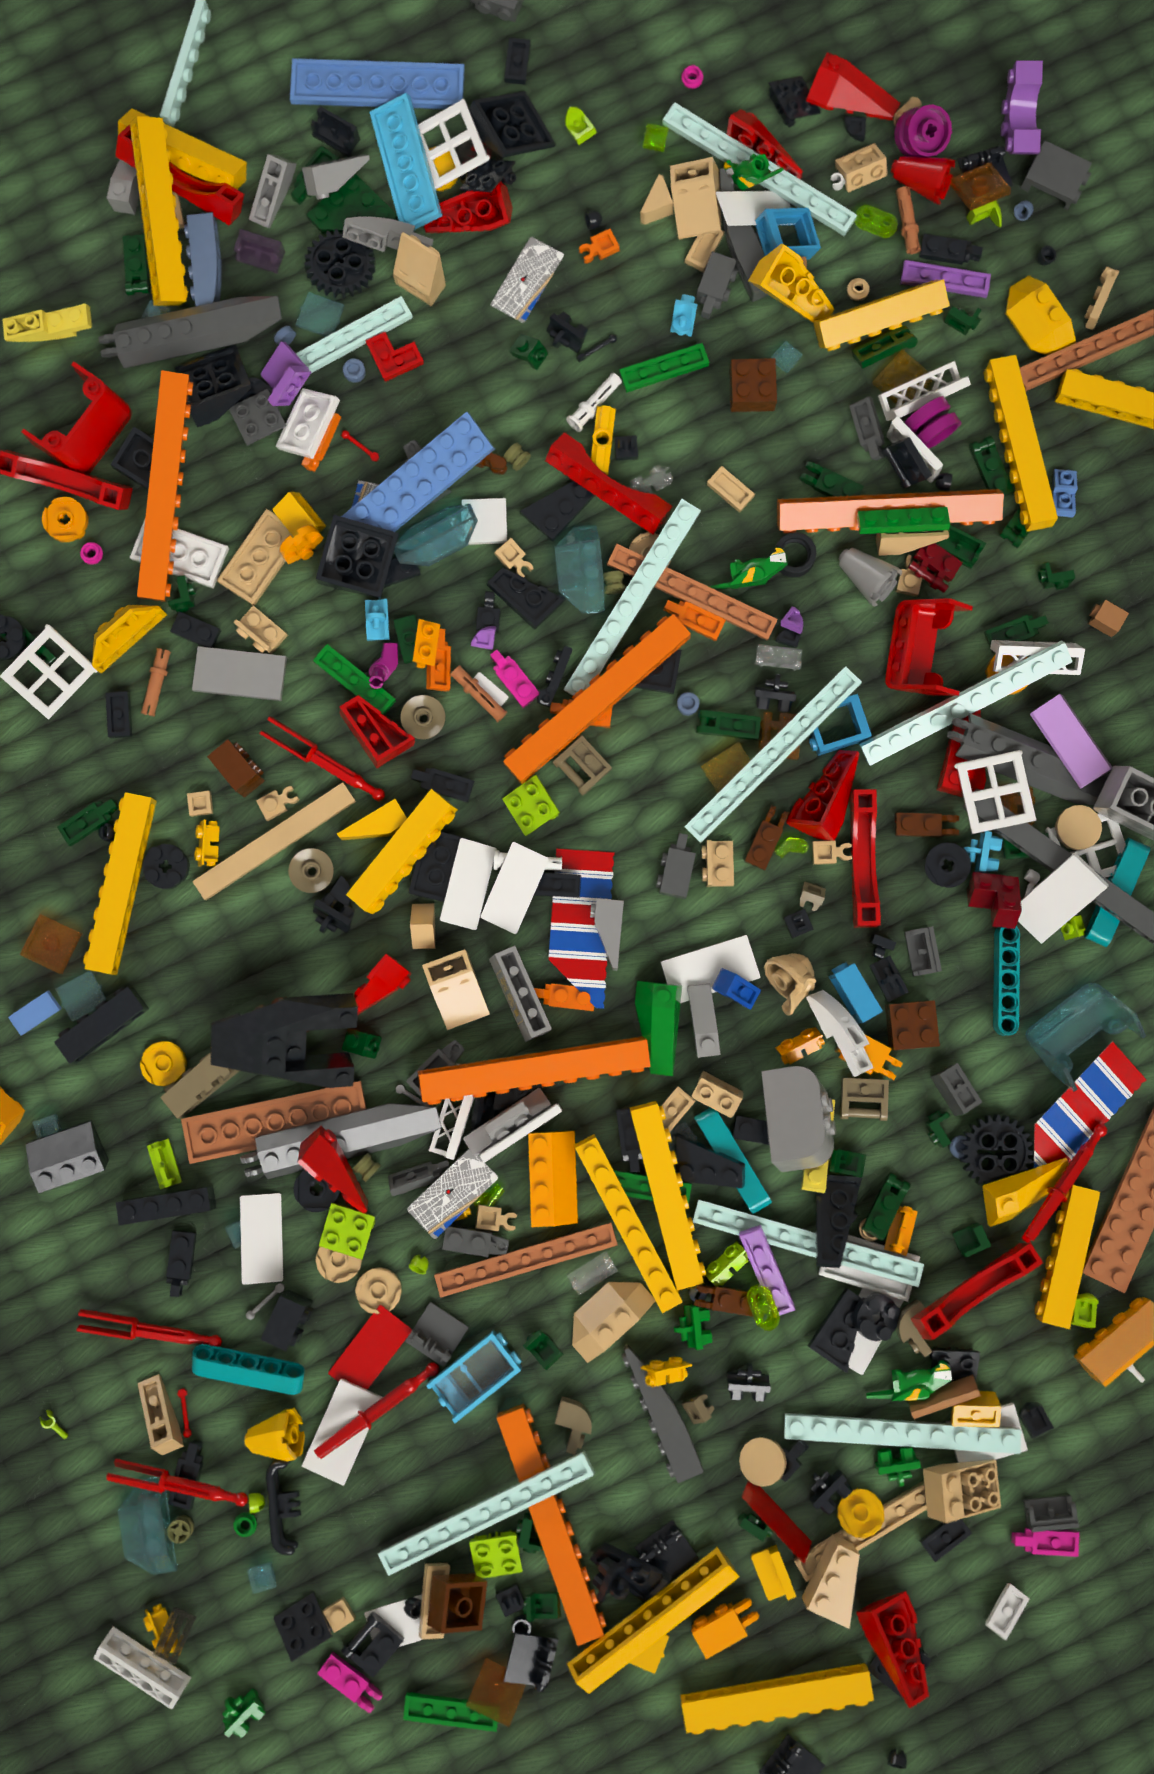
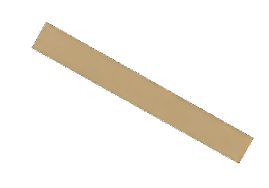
M342 782L192 882L203 899L208 900L355 803V799Z
M924 1480L883 1504L884 1522L881 1529L873 1536L857 1538L848 1534L844 1529L834 1535L853 1543L856 1550L859 1551L927 1510ZM830 1537L809 1550L805 1564L798 1557L794 1558V1562L806 1582L812 1578Z

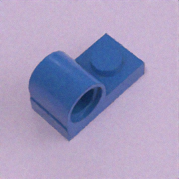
M721 968L711 988L750 1010L761 989L739 975L724 968Z

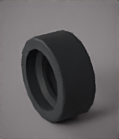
M799 532L788 533L781 537L775 547L783 549L789 543L795 542L806 548L808 558L804 565L800 567L787 565L779 571L783 575L792 578L801 577L808 573L813 567L817 555L816 546L812 539Z

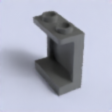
M1044 141L1040 153L1037 154L1021 189L1028 192L1031 186L1065 201L1064 209L1068 210L1071 203H1077L1082 193L1079 188L1081 184L1086 185L1091 175L1088 170L1092 163Z

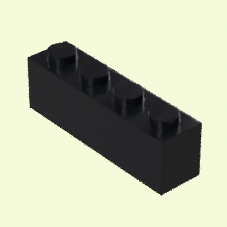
M121 987L113 993L115 997L108 1002L104 1000L95 1007L96 1011L91 1015L85 1014L76 1021L78 1024L72 1029L66 1028L58 1034L59 1038L54 1043L69 1064L80 1062L149 1010L133 987Z
M213 1185L116 1202L119 1226L211 1211L216 1208Z

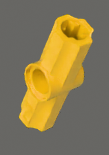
M602 405L597 407L591 460L602 472L608 475L616 409L611 406ZM599 438H606L608 442L602 445L597 440Z

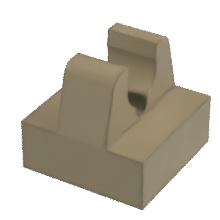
M804 882L801 889L800 906L804 907L805 902L809 901L813 903L812 911H816L823 904L826 889Z
M706 1394L687 1399L682 1403L693 1424L705 1423L711 1418L714 1407L713 1405L705 1407L703 1401L708 1398Z

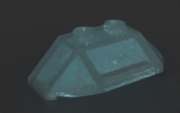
M471 504L448 506L410 527L395 546L394 552L399 563L429 567L466 547L478 522Z
M596 525L573 527L555 546L559 592L577 607L582 614L605 612L604 578Z
M152 1477L141 1480L159 1484L160 1477ZM135 1487L118 1509L124 1558L152 1575L177 1571L174 1543L167 1535V1528L171 1521L166 1490L158 1493Z

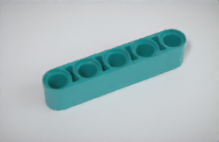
M1127 838L1123 853L1118 854L1114 866L1117 865L1114 874L1111 873L1108 880L1131 896L1149 855L1150 847ZM1096 905L1086 928L1084 938L1107 947L1120 921L1104 910L1102 906Z
M1017 926L1015 929L1006 928L1011 932L1010 940L1004 939L1002 932L1005 928L997 927L994 933L993 1027L995 1032L1002 1036L1013 1035L1019 1028L1020 931ZM1004 951L1009 952L1011 955L1009 963L1004 962L1002 959ZM1004 974H1008L1011 978V983L1008 986L1002 982ZM1005 996L1011 1001L1008 1009L1002 1005V999ZM1004 1019H1007L1011 1025L1007 1032L1001 1026Z
M710 1107L695 1116V1121L714 1152H721L745 1163V1186L736 1189L752 1215L771 1204V1199L719 1113Z
M205 1344L198 1345L193 1349L192 1372L197 1376L289 1395L298 1394L303 1389L305 1369L299 1363Z

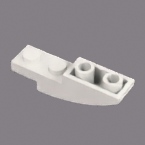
M824 990L807 996L806 999L826 1038L834 1037L853 1077L873 1069L874 1067L864 1049V1046L870 1043L851 1014Z

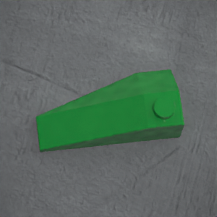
M637 981L635 1006L642 1036L647 1039L650 1074L674 1075L682 985Z

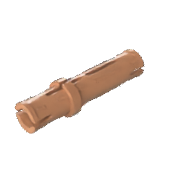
M905 186L896 190L902 220L901 233L905 239L907 254H915L921 250L918 240L919 227L915 222L910 188Z
M157 648L153 667H150L149 672H151L140 712L145 715L148 713L149 716L154 717L164 676H167L168 673L166 668L171 654L168 650H164L163 654V649Z
M461 665L453 670L450 676L464 688L463 691L466 694L469 693L497 722L505 717L507 711L478 684L479 681L476 678L473 679Z

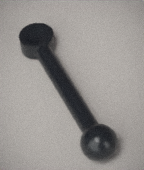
M610 335L606 341L585 353L579 354L577 356L578 361H583L587 356L609 343H615L617 341L616 335Z

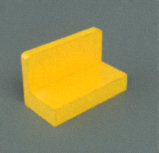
M288 492L273 508V512L293 537L299 534L296 530L303 526L313 525L319 532L326 527L300 493Z
M979 1391V1397L953 1405L951 1411L952 1426L999 1428L1001 1405L996 1392Z
M777 1545L751 1555L769 1601L786 1595L787 1600L796 1597Z

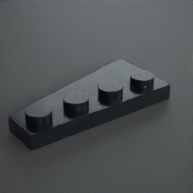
M827 1175L825 1193L815 1192L816 1267L840 1268L862 1177Z

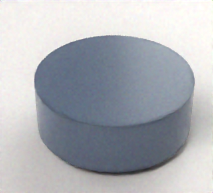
M285 326L276 333L274 342L278 346L280 342H286L289 345L294 340L296 332L290 326Z
M349 359L343 366V373L348 381L356 383L365 377V367L360 360Z
M691 692L681 694L677 700L678 711L686 716L697 712L699 708L698 697Z
M958 1135L951 1139L949 1150L954 1157L961 1158L965 1156L958 1149L965 1148V1145L960 1140H966V1136Z

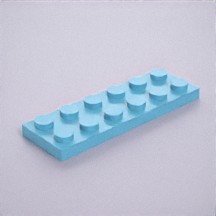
M404 93L370 111V116L398 220L414 225L415 229L443 215L411 97Z

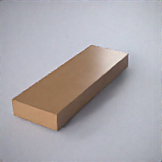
M971 1375L943 1385L931 1393L926 1400H908L911 1414L916 1419L979 1397L980 1393L976 1380Z

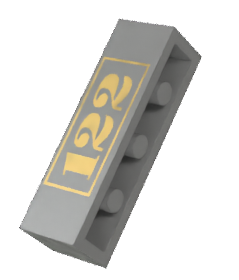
M513 946L494 954L489 961L525 1042L552 1030L516 947Z

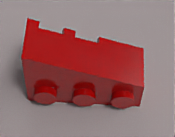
M357 695L340 706V716L376 768H379L414 746L415 737L407 734L395 722L382 715L378 709L361 696Z

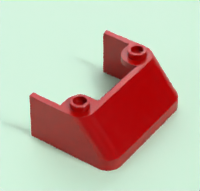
M73 361L71 366L81 379L85 381L83 393L92 401L67 436L59 431H50L40 440L24 428L21 433L32 445L64 467L90 474L131 419L132 410L102 380Z
M950 598L904 600L900 602L895 612L885 677L886 685L891 689L936 696H959L960 691L943 687V678L940 674L931 673L938 629H946L951 625L954 611H972L973 606Z

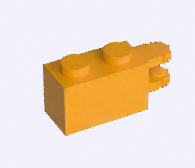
M865 1035L870 1044L864 1046V1049L874 1067L865 1073L869 1075L872 1072L880 1073L895 1080L896 1075L882 1068L885 1061H888L893 1066L901 1068L903 1063L889 1055L891 1048ZM837 1046L835 1052L840 1054L838 1058L845 1061L840 1049Z
M745 1598L734 1605L732 1602L728 1605L721 1604L715 1608L714 1613L707 1617L705 1615L700 1616L693 1622L694 1624L691 1625L692 1634L706 1659L748 1636L745 1627L757 1621L760 1616L756 1611L742 1618L738 1614L751 1606L752 1601L750 1598Z

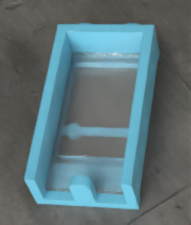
M492 1330L487 1336L428 1381L427 1388H433L439 1396V1403L443 1407L446 1406L453 1415L452 1421L454 1423L521 1371V1358L515 1351L511 1352L506 1346L508 1341L501 1332L497 1334L495 1330Z

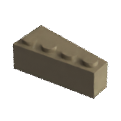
M208 1053L199 1061L198 1065L183 1073L181 1080L167 1086L164 1089L165 1094L160 1098L177 1119L183 1118L239 1071L211 1065V1053Z

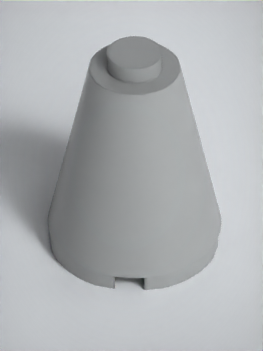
M855 548L845 549L839 556V566L865 599L874 607L877 606V600L883 602L898 583L895 580L897 574L902 575V570Z

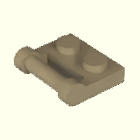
M583 736L579 737L553 761L554 766L560 768L579 788L578 792L582 796L612 770V767ZM569 757L589 776L590 779L586 783L566 762Z
M842 1078L840 1119L858 1117L879 1118V1121H887L889 1080ZM849 1101L879 1102L880 1108H849Z

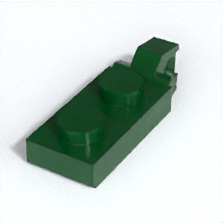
M320 146L305 167L339 160V157L323 146ZM301 170L296 177L295 189L291 193L293 201L299 205L303 203L307 196H313L307 194L304 175Z
M1025 615L986 630L984 634L989 647H991L992 640L1025 641L1038 635V629L1046 626L1049 622L1046 615L1033 619L1032 615Z
M112 798L104 804L102 801L93 802L57 828L68 846H73L99 829L101 825L108 823L112 819L110 814L117 811L119 805Z

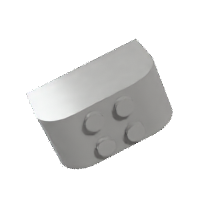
M1113 766L1093 809L1099 814L1154 840V778L1131 766Z
M801 1066L762 1071L771 1162L781 1172L816 1168L826 1163L834 1149L833 1135L836 1134V1126L834 1120L831 1121L830 1112H833L832 1099L828 1098L824 1086L812 1071Z

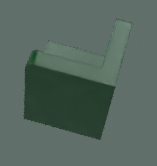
M974 1223L952 1234L960 1254L964 1257H969L991 1247L986 1233L979 1223Z

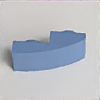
M1054 469L1052 497L1057 516L1074 517L1076 513L1077 471Z
M48 990L8 1018L22 1036L62 1008Z

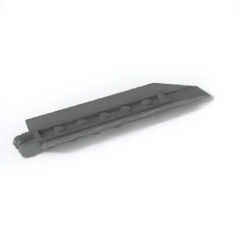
M279 296L236 297L116 324L114 334L98 337L101 344L115 342L116 348L101 350V356L105 358L118 356L123 368H129L247 342L282 319Z
M971 713L968 715L969 722L960 718H953L952 724L965 730L964 735L955 731L948 732L947 737L959 742L961 745L955 756L970 761L1021 750L1023 752L1021 756L1029 786L1074 804L1095 805L1107 780L1108 773L1080 789L1052 746ZM1013 761L993 765L995 772L1017 780Z
M388 1103L255 1137L257 1151L242 1155L240 1160L244 1164L258 1159L260 1161L259 1165L251 1166L244 1170L247 1177L263 1172L267 1179L305 1170L298 1163L301 1142L321 1125L326 1130L329 1129L335 1134L346 1159L401 1146L439 1130L442 1126L436 1106Z

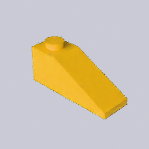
M394 799L340 831L337 835L342 840L393 836L406 821L407 817L397 800Z

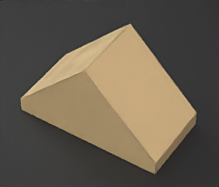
M658 175L640 212L641 223L644 225L673 215V201L662 175Z
M435 903L412 904L410 929L413 949H436Z

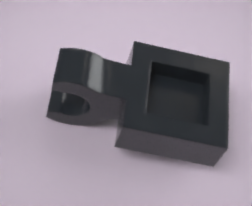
M486 591L485 608L478 607L477 631L484 627L496 626V632L499 633L500 609H494L495 592Z
M804 1440L798 1441L791 1451L787 1447H783L787 1461L786 1468L781 1477L784 1482H787L802 1466L798 1458L809 1448Z

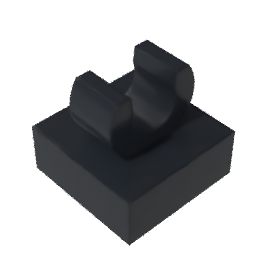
M637 435L615 437L616 461L638 460Z
M805 909L783 918L792 939L814 930Z
M872 934L869 943L876 945L872 956L883 959L886 949L894 951L897 942Z
M518 1583L496 1592V1598L505 1617L523 1609L525 1599Z

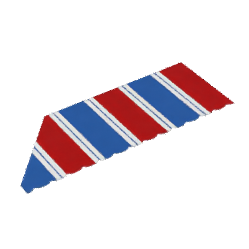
M556 849V857H562V871H555V873L581 875L580 898L553 897L548 960L580 992H587L590 995V1003L595 1008L604 1009V990L606 988L604 980L607 975L605 970L607 967V955L594 924L595 918H590L591 904H596V898L610 900L612 898L610 890L612 889L611 879L613 877L612 868L614 866L613 856L615 852Z
M1113 1041L1035 1123L1034 1168L1063 1158H1067L1069 1164L1081 1145L1090 1139L1094 1133L1095 1125L1107 1123L1111 1116L1118 1111L1119 1107L1123 1106L1126 1100L1133 1095L1134 1091L1138 1090L1141 1084L1146 1081V1078Z

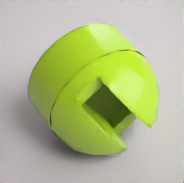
M418 1254L412 1258L409 1269L418 1274H426L429 1261L425 1256L421 1259V1255Z
M260 1493L249 1494L250 1513L261 1511L266 1504L264 1495Z

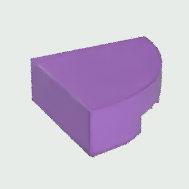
M792 606L781 620V626L801 634L803 618L800 611Z
M496 626L480 629L475 634L471 646L493 650Z

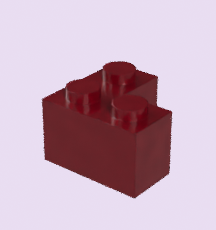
M973 872L967 888L968 907L991 909L992 926L1015 929L1022 912L1019 877Z

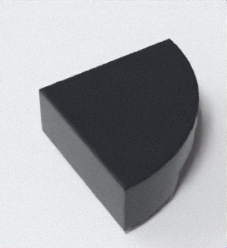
M845 116L844 127L847 133L853 139L864 142L866 118Z
M786 628L779 633L775 642L796 649L801 634Z
M341 876L329 894L344 905L349 906L351 903V899L346 895L351 889L350 885Z

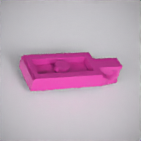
M498 650L490 654L491 659L496 664L493 669L497 677L522 708L538 697L539 691L513 659L509 656L504 659Z
M1025 1528V1533L1012 1532L1011 1542L1015 1546H1024V1550L1032 1554L1079 1557L1080 1532L1067 1529L1032 1532L1029 1528Z

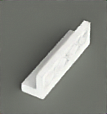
M955 361L882 393L878 397L886 421L894 420L897 416L901 418L914 412L933 399L940 396L946 397L970 386L971 383L968 376L960 378ZM950 369L953 381L949 383L941 380L944 371ZM927 378L935 381L931 391L923 388ZM908 387L917 390L912 400L905 397ZM890 395L899 398L895 408L890 409L886 398Z
M992 640L990 649L996 652L993 671L1001 672L1022 661L1027 656H1032L1057 642ZM1066 643L1070 657H1076L1074 669L1064 666L1050 674L1080 675L1085 648L1077 643ZM1003 655H1011L1014 661L1011 664L1001 666Z
M473 1095L464 1096L462 1104L456 1108L452 1105L450 1098L445 1099L439 1117L445 1132L440 1134L441 1129L435 1131L429 1151L443 1155L445 1158L456 1159L475 1098ZM448 1105H450L452 1109L449 1112H447ZM453 1112L457 1119L455 1127L447 1130L443 1121L445 1116ZM446 1134L450 1141L447 1151L435 1148L438 1138Z
M112 1627L94 1656L95 1660L170 1709H173L191 1679L190 1676L115 1627Z

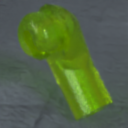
M789 837L774 852L782 859L789 851L801 854L806 853L809 845L804 839Z
M496 1184L489 1193H483L473 1204L476 1207L479 1205L492 1207L505 1190Z

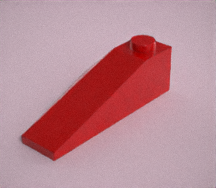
M827 52L818 69L806 99L807 102L826 110L833 111L835 107L846 109V113L853 114L854 111L865 112L867 117L891 121L901 104L849 61Z
M740 109L731 114L727 129L728 136L758 154H765L769 161L781 168L783 167L785 171L801 180L802 169L753 113Z
M500 181L491 193L467 191L439 203L443 216L424 225L426 233L491 231L510 223L512 215V204L508 188Z
M981 710L972 713L981 718ZM968 716L962 718V720L969 722ZM954 725L952 727V731L964 735V729ZM949 739L937 791L963 797L958 771L954 766L956 763L967 760L955 756L961 745L959 742ZM985 768L968 770L972 792L975 789L984 790L986 783Z
M839 750L823 769L822 777L817 783L812 782L808 787L810 791L803 799L799 798L794 804L786 823L816 839L835 841L844 822L860 753L858 751Z
M385 954L368 974L367 978L370 981L367 984L364 983L355 991L354 998L358 1006V1015L390 996L399 988L403 990L411 981L409 976L412 973L392 956Z
M321 1125L301 1142L298 1163L319 1182L322 1179L327 1181L329 1189L334 1193L338 1190L342 1192L345 1201L365 1214L368 1210V1200L335 1134L329 1129L326 1130Z
M903 1591L875 1601L857 1611L856 1614L866 1638L908 1707L912 1708L929 1697L925 1668L920 1660L919 1647H921L920 1639H917L915 1628L917 1617L907 1592Z

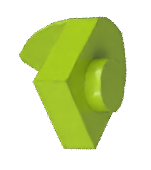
M569 106L565 117V124L570 135L580 145L597 132L581 109Z
M995 198L985 202L982 200L976 202L971 206V210L966 217L970 225L990 217L996 226H1002L1001 209Z
M1090 1293L1077 1295L1071 1321L1072 1325L1089 1329L1095 1328L1099 1300Z

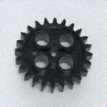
M335 229L334 235L326 231L327 237L325 238L319 234V242L312 240L313 247H307L308 254H305L304 265L305 270H307V278H311V285L317 284L318 292L324 289L325 296L333 292L334 298L337 297L338 293H341L343 299H345L346 293L354 297V290L362 293L361 286L368 288L367 280L373 281L372 273H375L374 265H376L373 249L343 238V233L339 234L337 229ZM336 276L341 277L340 279H334Z
M994 1114L992 1120L991 1116L985 1115V1122L977 1118L978 1125L969 1124L972 1131L970 1133L967 1131L963 1132L967 1139L960 1140V1142L965 1145V1148L958 1149V1151L964 1153L965 1156L961 1157L959 1161L967 1163L963 1170L970 1171L968 1177L971 1179L976 1178L975 1183L979 1185L982 1183L986 1185L1021 1173L1022 1170L1027 1171L1029 1169L1025 1166L1026 1163H1033L1032 1160L1028 1159V1155L1034 1154V1151L1028 1150V1147L1033 1145V1142L1026 1140L1030 1133L1022 1132L1025 1126L1017 1125L1016 1119L1009 1121V1116L1003 1115L1001 1118L999 1114ZM987 1134L989 1141L986 1145H983L982 1138ZM1007 1135H1010L1011 1142L1005 1146L1004 1139ZM999 1148L1004 1151H1016L1014 1154L997 1152L995 1155L989 1152L977 1153L978 1149L996 1151ZM987 1157L989 1161L987 1167L982 1168L981 1162L984 1158ZM1010 1158L1011 1164L1005 1169L1004 1161Z

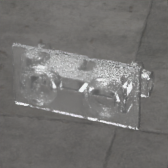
M657 465L649 470V475L645 477L640 475L630 481L631 485L628 487L653 494L650 488L651 485L654 486L656 491H659L670 485L673 477L670 472L667 474L665 472L670 469L669 466L661 467V465Z
M758 644L755 664L760 665V667L771 666L796 671V669L799 670L801 668L802 649Z
M607 1251L567 1276L574 1290L577 1291L578 1295H581L618 1270Z

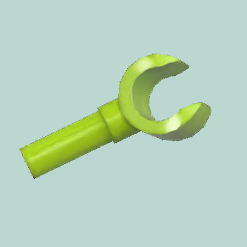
M46 1410L50 1419L43 1420L39 1417L42 1427L45 1429L51 1428L63 1439H66L68 1434L55 1422L53 1412Z

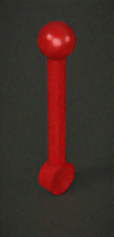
M347 430L342 431V438L350 440L370 456L373 462L379 460L377 452H371L350 436Z
M181 1388L178 1391V1396L181 1398L185 1429L183 1436L189 1438L192 1435V1431L189 1429L186 1406L188 1391L185 1388Z

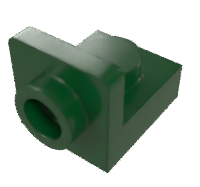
M952 306L944 323L966 336L970 329L975 330L980 323L981 318L978 316L982 309L977 308L973 316L970 317L963 309H957Z
M742 1512L737 1519L740 1527L761 1541H764L766 1536L770 1537L774 1532L765 1522L760 1524L762 1521L752 1513L747 1515Z

